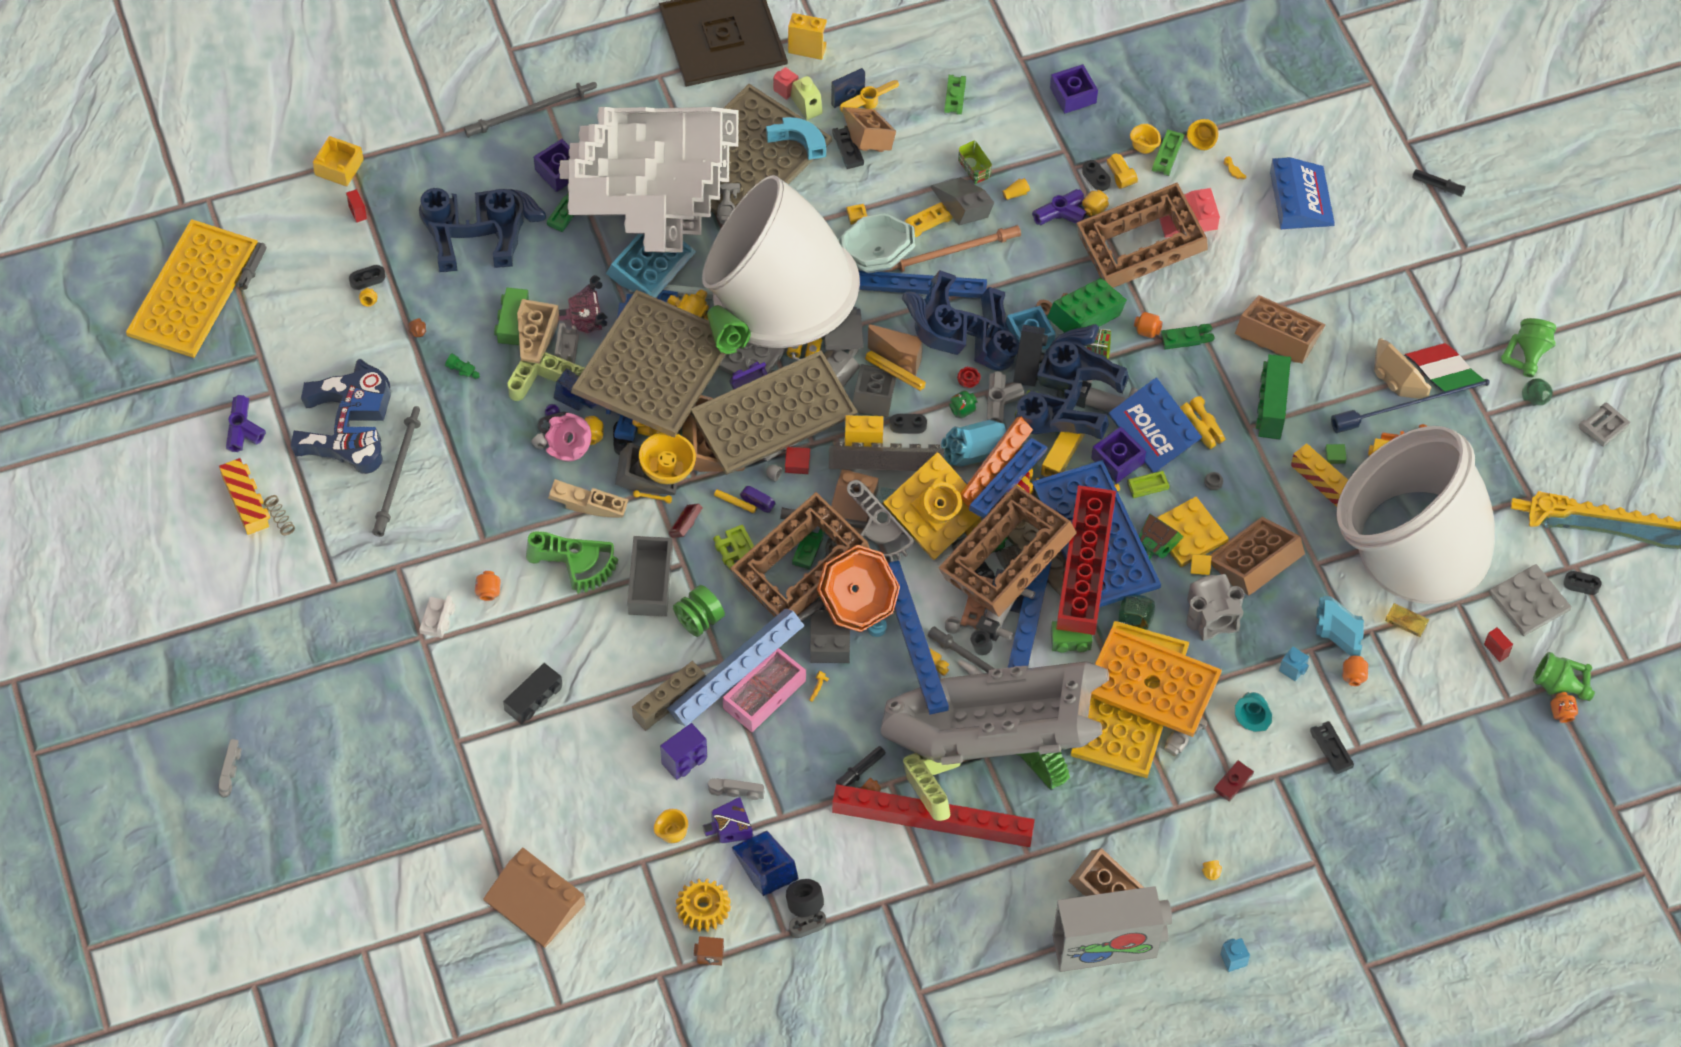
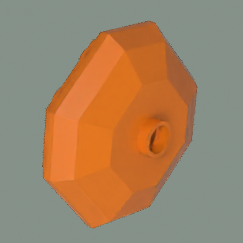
M855 545L824 563L817 591L834 624L857 632H862L893 614L900 589L883 553L860 545ZM853 585L857 587L856 592L852 591Z

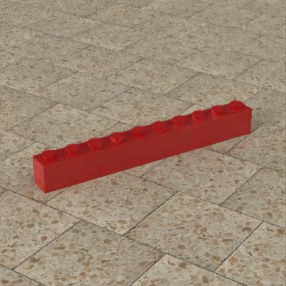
M838 784L835 787L832 813L1031 847L1035 819L949 804L950 817L946 820L937 821L932 818L922 801L918 798Z

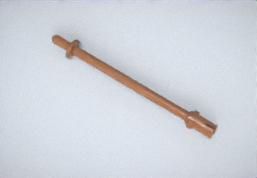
M1018 225L1006 229L1000 228L992 235L902 259L891 270H886L885 272L895 269L904 272L906 266L997 240L1004 243L1008 239L1020 237L1021 231Z

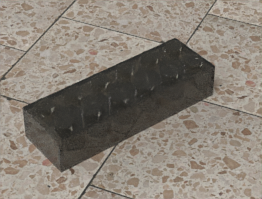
M833 442V445H829V469L917 471L937 452L944 458V448H940V444H928V448H921V444H909V447H902V443H890V447H883V443H871V446H864V442H852V446H845V442Z

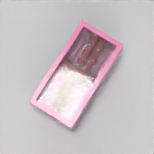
M778 648L723 697V709L749 731L753 732L806 682V670Z

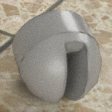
M539 433L532 439L531 443L537 449H544L548 441L543 433Z
M770 465L766 470L768 478L777 481L782 474V468L777 465Z
M949 617L945 622V630L951 634L957 633L961 626L960 620L957 617Z

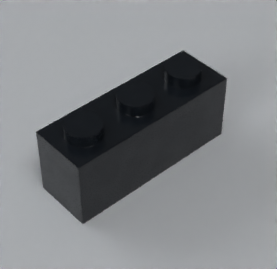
M1023 325L1013 383L1035 387L1036 382L1039 381L1037 374L1040 363H1042L1045 355L1042 352V348L1047 345L1048 335H1045L1046 328Z
M544 662L503 701L504 711L521 725L526 720H530L539 707L545 706L548 699L561 690V675Z

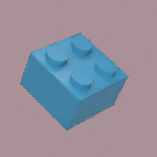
M1041 305L1007 315V327L1017 337L1019 343L1023 325L1046 328L1045 335H1048L1047 345L1043 346L1042 350L1048 349L1055 340L1056 333Z

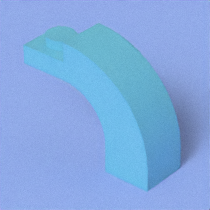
M786 117L782 118V124L766 126L768 143L794 140L805 147L808 160L826 157L825 139L820 130L812 123L800 118Z

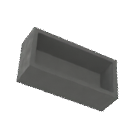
M633 536L627 601L628 615L667 616L673 553L672 538Z

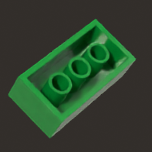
M1099 278L1054 301L1047 318L1064 333L1097 324L1100 327L1121 315L1127 299L1105 280Z
M1269 354L1268 360L1263 362L1260 378L1261 387L1259 389L1260 399L1257 408L1258 418L1255 429H1259L1258 437L1281 440L1286 416L1291 357Z

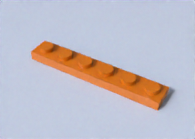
M1022 416L1014 420L960 493L962 501L968 508L1010 462L1033 429Z

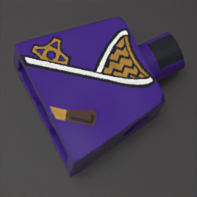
M740 797L712 810V822L702 825L705 836L717 833L720 843L753 839V830Z

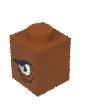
M699 936L698 944H694V956H697V964L722 966L724 938Z

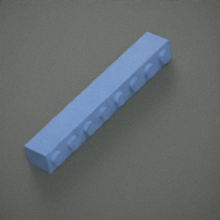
M784 609L670 705L667 710L678 724L686 727L802 629L804 624L794 611Z

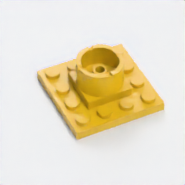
M938 452L882 503L932 560H935L980 518V516L971 512L961 499L960 493L967 484Z

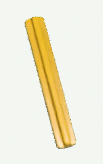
M873 351L866 353L865 359L919 391L925 388L926 382Z

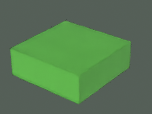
M1326 444V460L1330 464H1346L1345 444Z

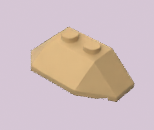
M1382 338L1378 339L1374 367L1377 377L1382 379L1390 390L1398 396L1418 399L1428 397L1431 386L1425 382L1420 372L1391 343Z

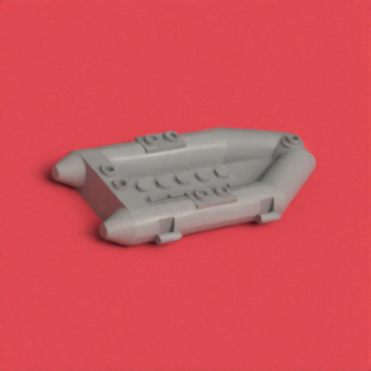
M1085 661L1028 668V666L997 668L989 670V673L940 679L949 705V711L929 715L921 688L919 687L887 700L881 725V734L884 738L936 763H942V765L962 763L963 760L1033 752H1039L1040 754L1061 752V749L1083 747L1102 735L1101 723L1088 718L1091 692L1109 681V672L1106 668Z

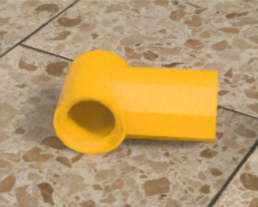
M1113 154L1107 159V165L1114 174L1115 182L1119 189L1138 182L1135 170L1128 167L1121 154Z

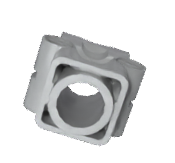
M1226 574L1205 576L1191 583L1187 597L1190 605L1186 621L1187 626L1192 630H1198L1202 641L1212 639L1220 633L1230 634L1238 632L1240 630V619L1243 616L1242 603L1245 595L1243 589L1238 586L1231 587Z

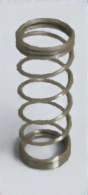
M276 495L268 496L264 500V505L270 511V515L274 517L273 520L277 523L280 533L284 536L293 533L295 526L292 522L285 523L284 525L286 526L281 528L278 526V523L286 522L289 516L282 517L281 519L288 517L283 522H276L275 518L283 516L286 511L281 510L273 516L271 513L280 510L282 504L276 505L279 502ZM276 497V499H273L268 504H266V502L269 499ZM281 505L279 509L272 511L275 507ZM284 511L282 515L276 516L278 513ZM293 527L290 531L283 533L284 529Z

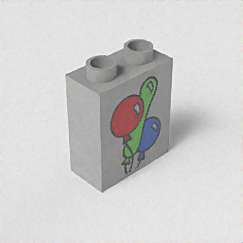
M1156 886L1058 900L1052 936L1060 972L1157 958L1160 943L1168 942L1167 925L1172 924V912L1169 901H1159Z

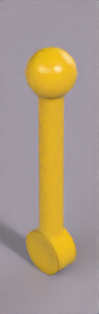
M638 490L633 492L634 497L641 496L663 500L667 504L672 502L670 495L662 497L640 493Z

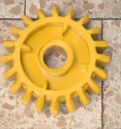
M698 878L696 884L690 881V887L684 885L683 891H679V898L676 899V912L679 913L678 918L683 920L684 926L690 924L689 928L691 930L697 927L698 932L702 928H705L708 932L711 926L716 930L717 923L723 925V919L728 918L727 912L731 910L729 905L731 900L728 897L727 890L723 891L722 884L717 886L715 880L709 883L708 878H706L705 882H701V879ZM701 903L708 904L706 907L698 906Z

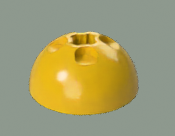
M661 432L650 436L643 442L639 451V461L644 473L653 481L661 484H674L682 481L691 473L695 465L696 453L693 445L685 437L677 434L674 438Z

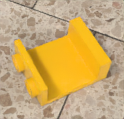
M792 13L788 25V53L822 60L827 42L823 41V32L827 19Z

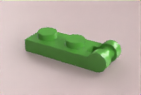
M1167 129L1152 167L1153 172L1157 173L1159 171L1163 172L1166 176H1170L1185 134Z

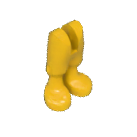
M1202 396L1193 398L1190 403H1184L1180 409L1202 436L1200 439L1202 443L1210 450L1216 446L1215 441L1221 444L1226 441V438L1218 426L1215 417L1206 412L1204 408L1205 400ZM1194 412L1198 413V415L1201 417V420L1196 417Z

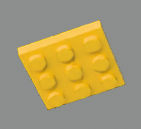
M1197 497L1157 517L1184 536L1169 552L1180 567L1191 563L1192 554L1205 555L1229 541L1228 536Z

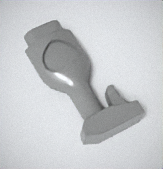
M724 183L720 185L723 201L718 205L717 218L721 224L726 222L735 209L734 204L730 201V194H733L735 199L737 198V193L740 192V183Z
M1201 718L1195 734L1201 729L1205 730L1208 723L1206 720ZM1175 730L1166 740L1164 750L1173 756H1177L1188 744V735Z

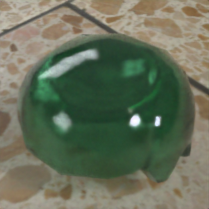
M1540 378L1530 380L1522 389L1524 401H1530L1533 406L1545 405L1551 400L1553 395L1551 385Z

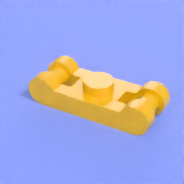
M940 202L907 218L904 222L914 227L915 237H918L922 232L943 222L951 221L953 217L943 203Z

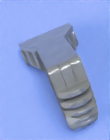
M859 480L851 481L847 486V492L870 517L861 536L863 538L866 536L874 542L887 543L905 533L910 542L896 552L883 555L885 559L889 557L890 562L894 561L893 556L895 555L898 560H901L900 553H903L905 557L908 556L905 550L914 543L911 535L864 483ZM855 486L860 487V491L857 493L854 492ZM882 512L888 515V520L885 523H880L877 519L878 515Z

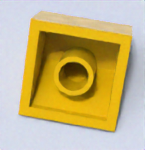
M846 415L844 459L882 460L883 416Z

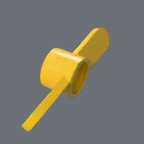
M893 80L878 88L872 86L864 87L860 95L843 102L840 105V111L843 113V107L858 108L862 106L866 109H873L878 105V96L898 87L899 83L897 80Z

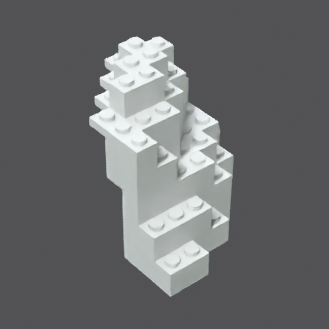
M599 107L597 114L598 124L580 126V142L570 143L569 160H560V179L569 180V215L626 216L624 221L625 233L645 234L643 240L644 252H683V235H701V217H711V200H720V182H729V147H738L739 111L715 107Z

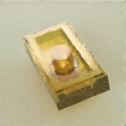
M1394 603L1385 621L1421 637L1429 619Z

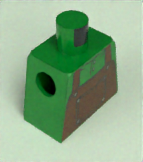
M1152 514L1148 515L1139 534L1149 559L1154 554L1161 559L1165 558L1184 537Z

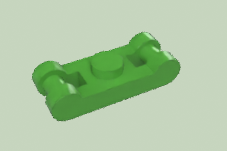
M949 74L944 113L957 112V114L962 115L966 76L954 77V75Z

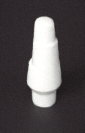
M963 660L958 661V664L970 675L984 673L977 666Z

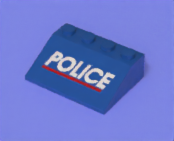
M1291 157L1272 158L1270 175L1280 229L1335 226L1324 166Z
M1157 377L1108 413L1118 428L1122 427L1146 451L1145 464L1152 473L1160 470L1202 438Z

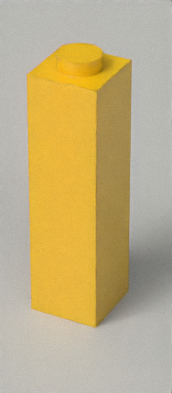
M1060 432L1042 464L1041 475L1049 477L1064 472L1085 434Z

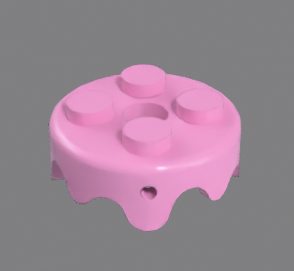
M566 413V415L561 417H552L549 420L550 429L545 434V439L549 444V447L546 449L547 453L567 462L580 459L588 450L591 442V430L588 423L582 417L571 413ZM573 434L572 441L568 443V436Z

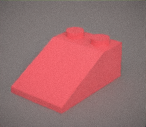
M1211 188L1194 190L1184 194L1203 231L1218 230L1220 216ZM1169 215L1159 219L1165 238L1172 237L1173 234L1178 233Z

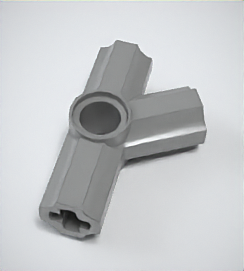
M995 371L989 375L987 420H994L1003 423L1004 405L1020 400L1025 396L1021 383H1014L1005 387L1006 375L1002 374V372Z

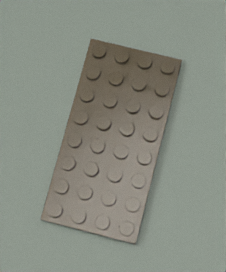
M822 350L692 408L690 412L725 475L846 421V415L857 416L858 414Z

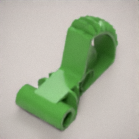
M539 531L528 535L526 559L533 564L539 563L541 560L564 562L568 570L572 589L576 590L578 594L581 589L586 593L588 588L594 590L595 585L598 587L602 586V582L606 583L608 577L611 578L612 571L616 570V565L618 564V558L613 556L614 545L612 542L570 539ZM571 549H576L578 552H577V553H573V552H571L570 550H571ZM599 552L610 553L608 563L599 573L587 579L576 580L575 574L586 572L595 565Z
M1062 752L1016 754L1026 762L1050 790L1063 785L1070 778L1067 764L1061 755Z

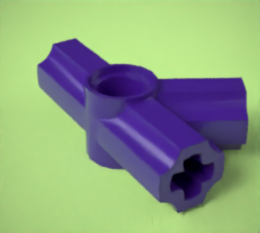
M1075 189L1063 196H1055L1052 202L1032 212L1035 223L1043 225L1053 219L1064 218L1077 224V222L1084 220L1087 211L1078 207L1082 205V201L1085 199L1084 193L1080 189Z
M244 395L233 397L231 414L228 418L229 428L226 449L231 452L243 450L244 438L257 445L261 443L266 434L263 428L247 419L250 399Z

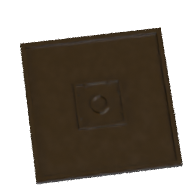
M671 0L659 3V9L685 87L788 64L766 0Z

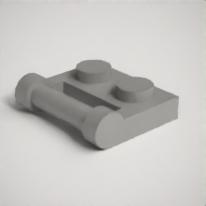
M1604 403L1590 418L1579 423V428L1582 432H1587L1604 447L1629 426L1630 421L1610 404ZM1604 415H1609L1604 421H1602V422H1601L1599 425H1597L1595 428L1592 426L1595 422H1597V421H1598L1601 417H1603Z

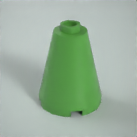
M720 305L710 308L707 318L716 347L726 354L737 352L736 349L740 347L744 348L751 336L747 324Z

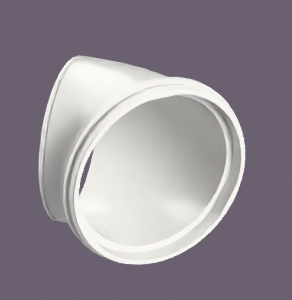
M775 175L768 176L757 183L732 211L709 251L702 275L703 285L713 292L714 306L720 305L747 324L751 332L748 343L768 348H786L803 345L833 331L850 314L856 303L860 286L856 262L850 253L840 245L836 235L824 218L803 196Z
M1427 426L1411 430L1392 439L1372 453L1357 468L1346 483L1337 505L1338 526L1345 540L1351 546L1359 549L1362 563L1370 576L1385 590L1411 602L1440 604L1451 602L1467 595L1482 582L1489 570L1493 556L1495 523L1490 497L1484 481L1475 466L1474 450L1464 436L1442 426ZM1412 492H1427L1439 495L1419 515L1403 525L1379 534L1362 535L1364 525L1370 514L1386 500Z

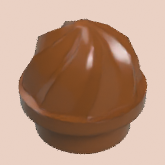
M420 318L408 324V331L412 336L422 337L426 333V324Z
M869 778L861 787V789L881 791L878 781H874L872 778Z

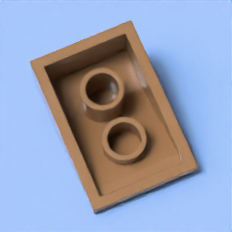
M843 107L842 111L851 139L858 146V149L863 151L873 149L878 152L892 150L896 130L875 109Z
M871 324L868 326V349L916 376L922 360L923 343L917 336Z
M842 469L831 507L845 519L868 522L869 515L849 495L847 486L851 481L859 480L876 497L879 478ZM855 486V487H854V492H856V493L859 492V491H860V489H859L860 487H859V486ZM854 528L860 535L864 530L861 528Z
M1102 848L1092 850L1069 879V882L1085 896L1144 888Z

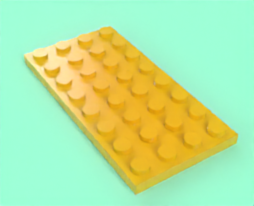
M191 219L129 325L126 335L195 358L242 274L241 270L246 266L258 240Z
M1114 621L1112 626L1186 656L1189 642L1117 621ZM1155 677L1145 679L1144 681L1145 685L1151 689H1155L1160 685ZM1091 697L1088 718L1101 723L1102 735L1083 747L1072 748L1071 756L1148 778L1164 726Z

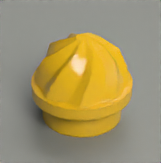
M365 288L360 292L359 299L362 305L371 307L377 302L378 296L373 288Z
M1218 860L1203 863L1202 872L1207 879L1216 880L1221 874L1222 866L1219 865Z

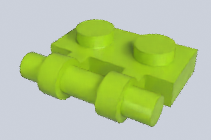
M743 524L725 531V539H721L719 535L713 538L714 546L721 553L724 565L728 566L729 570L735 564L734 560H740L754 547ZM731 546L733 552L729 553L727 547Z

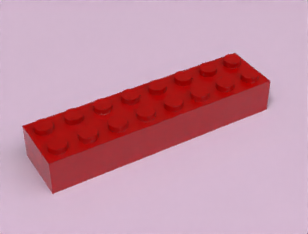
M1078 485L1072 522L1076 534L1069 541L1056 626L1058 630L1095 635L1116 491Z

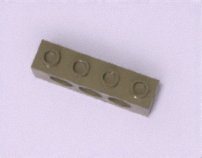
M691 661L633 705V719L645 731L670 713L667 708L704 678L705 673Z

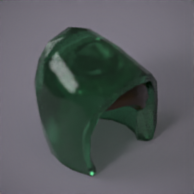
M1143 595L1124 596L1119 610L1118 622L1147 630L1155 614V602Z

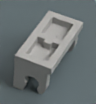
M559 323L555 356L575 364L579 334H577V328L574 325L572 330H567L565 323Z

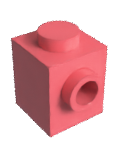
M784 67L781 71L776 72L773 77L774 91L787 100L791 96L792 83L799 80V76Z

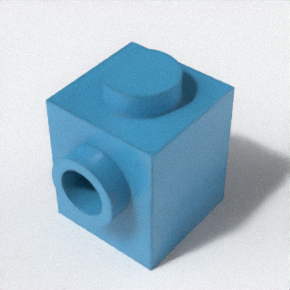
M1292 646L1282 659L1279 671L1296 681L1300 675H1304L1308 670L1309 656Z
M1242 938L1237 940L1229 939L1222 946L1220 955L1228 972L1248 965L1250 955Z

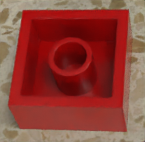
M357 189L346 192L348 206L356 223L366 220L365 205Z
M787 447L785 473L809 475L810 448Z
M1498 627L1487 634L1484 643L1485 647L1499 662L1509 657L1513 647V643Z

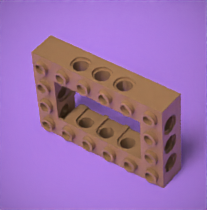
M1178 182L1077 222L1078 235L1100 278L1113 288L1208 250L1207 237ZM1169 215L1178 233L1163 241L1158 240L1155 244L1148 247H1141L1138 251L1128 255H1121L1117 260L1118 264L1115 263L1112 251L1108 249L1105 240Z
M1015 485L938 568L945 580L1000 617L1072 539L1076 531L1070 520ZM1022 520H1025L1039 530L1036 533L1037 536L1027 546L1023 547L1024 550L1015 560L1012 559L1010 561L1011 564L1002 574L999 573L997 575L995 587L984 576L981 577L976 574L975 570Z
M815 492L730 569L733 576L774 617L784 609L792 610L796 615H799L820 597L817 587L824 563L855 545L869 549L870 547L868 542ZM818 526L837 546L832 549V552L825 559L818 561V565L808 574L805 573L798 583L788 588L786 600L779 593L776 586L773 587L767 581L764 574Z

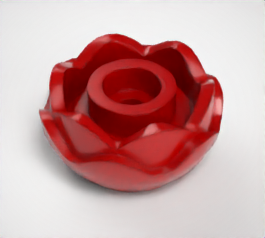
M968 366L962 368L957 376L959 384L964 388L977 386L981 378L977 369Z

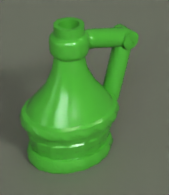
M1526 318L1521 320L1519 333L1512 336L1501 356V362L1522 369L1524 371L1523 375L1526 377H1534L1538 370L1537 363L1541 356L1556 345L1554 340L1556 325L1542 319ZM1517 342L1524 352L1525 363L1510 357Z
M1547 652L1541 659L1534 673L1533 682L1541 685L1549 695L1567 692L1576 694L1578 698L1591 701L1595 695V691L1590 687L1592 670L1590 664L1585 665L1567 658H1559L1552 652ZM1573 669L1583 673L1582 683L1574 675Z

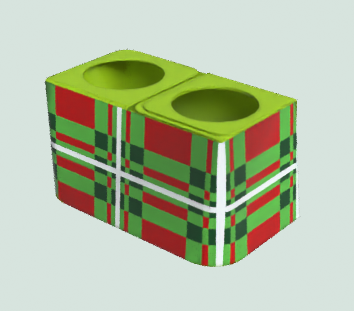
M974 140L960 146L958 161L974 184L989 179L991 177L992 163L979 144ZM966 158L975 159L976 165L970 167Z
M1099 329L1095 342L1087 345V349L1109 359L1111 330Z

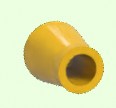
M1019 178L1003 190L1002 193L1005 199L1009 200L1027 195L1030 187L1025 178Z

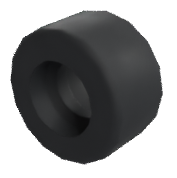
M797 880L790 884L786 890L788 908L795 916L809 917L815 915L824 906L822 888L815 880Z

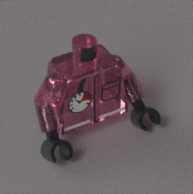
M597 275L592 276L589 281L590 284L568 299L569 309L559 310L560 321L571 319V326L574 325L577 330L587 334L594 330H602V327L607 326L605 319L608 316L600 312L597 291H595V288L601 289L603 286L599 281L600 277Z

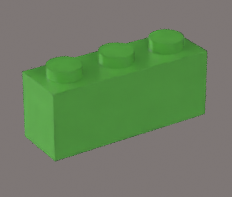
M506 287L505 294L501 295L502 309L498 310L497 320H499V323L494 328V335L497 336L498 343L520 346L517 312L522 299L529 300L527 289Z

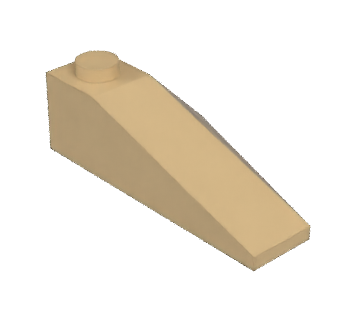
M522 299L517 312L521 361L539 364L555 334L559 322L558 305Z

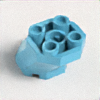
M986 420L963 427L954 426L941 441L945 461L950 465L959 467L985 461L1006 433L1005 425L994 420Z
M1331 596L1320 597L1319 607H1317L1316 618L1319 619L1316 626V635L1322 638H1329L1350 656H1360L1362 651V645L1360 644L1364 635L1363 617L1353 615Z

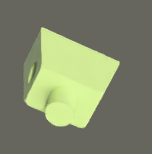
M806 76L793 82L791 98L806 120L822 114L821 94L812 79Z

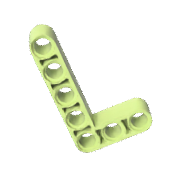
M546 352L539 364L520 361L507 383L509 397L514 401L522 400L538 375L565 385V375H567L565 373L568 370L571 371L570 378L574 380L573 374H575L577 380L585 368ZM570 382L569 387L571 388L574 383Z
M917 753L906 756L903 759L906 778L934 820L942 821L948 819L951 814L947 795L933 775L960 766L961 763L942 765V763H936Z

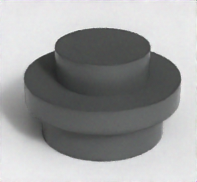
M1211 472L1206 475L1204 484L1210 490H1218L1223 485V478L1219 473Z

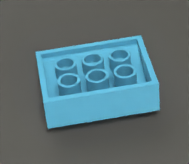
M638 234L610 265L606 274L622 287L633 292L638 290L656 298L696 251L683 241V252H644L643 240L645 234Z

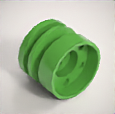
M698 585L689 592L688 597H683L673 605L674 613L680 623L689 633L696 637L702 635L703 631H707L709 624L714 625L725 617L724 609L719 600L703 585Z

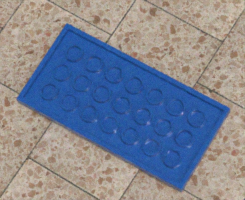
M1103 460L1032 481L1037 499L1070 520L1071 523L1073 522L1078 485L1116 491L1099 607L1161 588L1160 580ZM1069 542L1061 549L1066 561Z

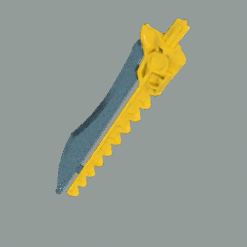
M1538 491L1531 501L1512 498L1511 509L1529 512L1530 527L1543 524L1545 528L1558 527L1602 532L1638 540L1660 548L1681 549V521L1676 522L1670 516L1660 519L1654 513L1644 516L1638 510L1628 513L1622 507L1612 510L1605 504L1598 507L1593 506V503L1589 501L1580 504L1573 498L1569 499L1568 496Z

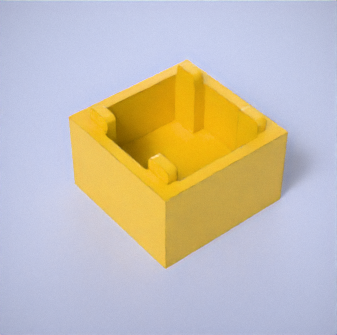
M329 136L313 161L315 175L347 187L364 160L362 148Z

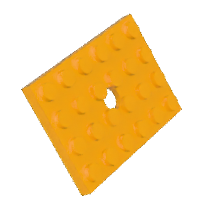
M1112 627L1095 665L1108 669L1109 681L1092 691L1091 697L1193 737L1222 670ZM1155 677L1160 685L1155 689L1148 688L1144 683L1145 679Z

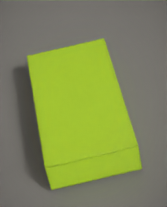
M1164 471L1127 480V485L1133 499L1169 490V483Z

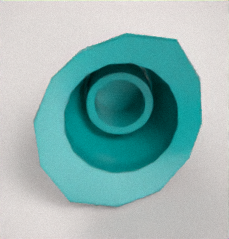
M1247 692L1236 703L1235 716L1245 729L1260 732L1266 731L1272 723V712L1261 694Z

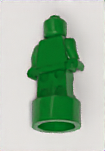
M453 353L446 360L445 366L451 370H458V375L472 376L474 379H479L480 373L475 371V367L469 361L465 363Z

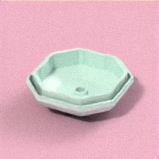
M884 213L862 217L850 229L845 231L838 238V241L853 257L858 269L866 273L891 270L914 249L915 231L912 225Z

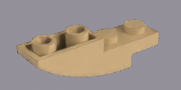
M554 479L548 499L566 504V509L594 516L623 518L628 499L595 488L589 491Z

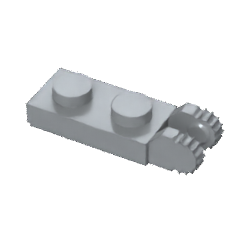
M234 739L230 740L218 784L219 793L223 798L231 794V777L235 778L237 771L235 762L240 760L242 748H239V741Z
M712 778L708 782L709 792L716 796L727 793L731 797H738L740 795L747 796L751 800L764 799L765 790L763 784Z

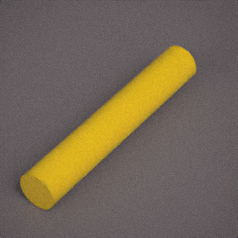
M718 489L714 493L715 497L753 514L757 510L756 506Z

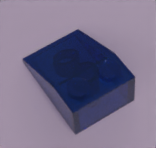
M767 830L732 847V851L746 874L762 896L770 894L799 879L794 859Z

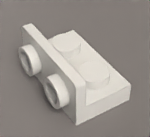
M448 595L446 600L434 597L429 598L419 629L420 634L443 638L444 632H447L449 629V617L453 615L455 610L452 596Z

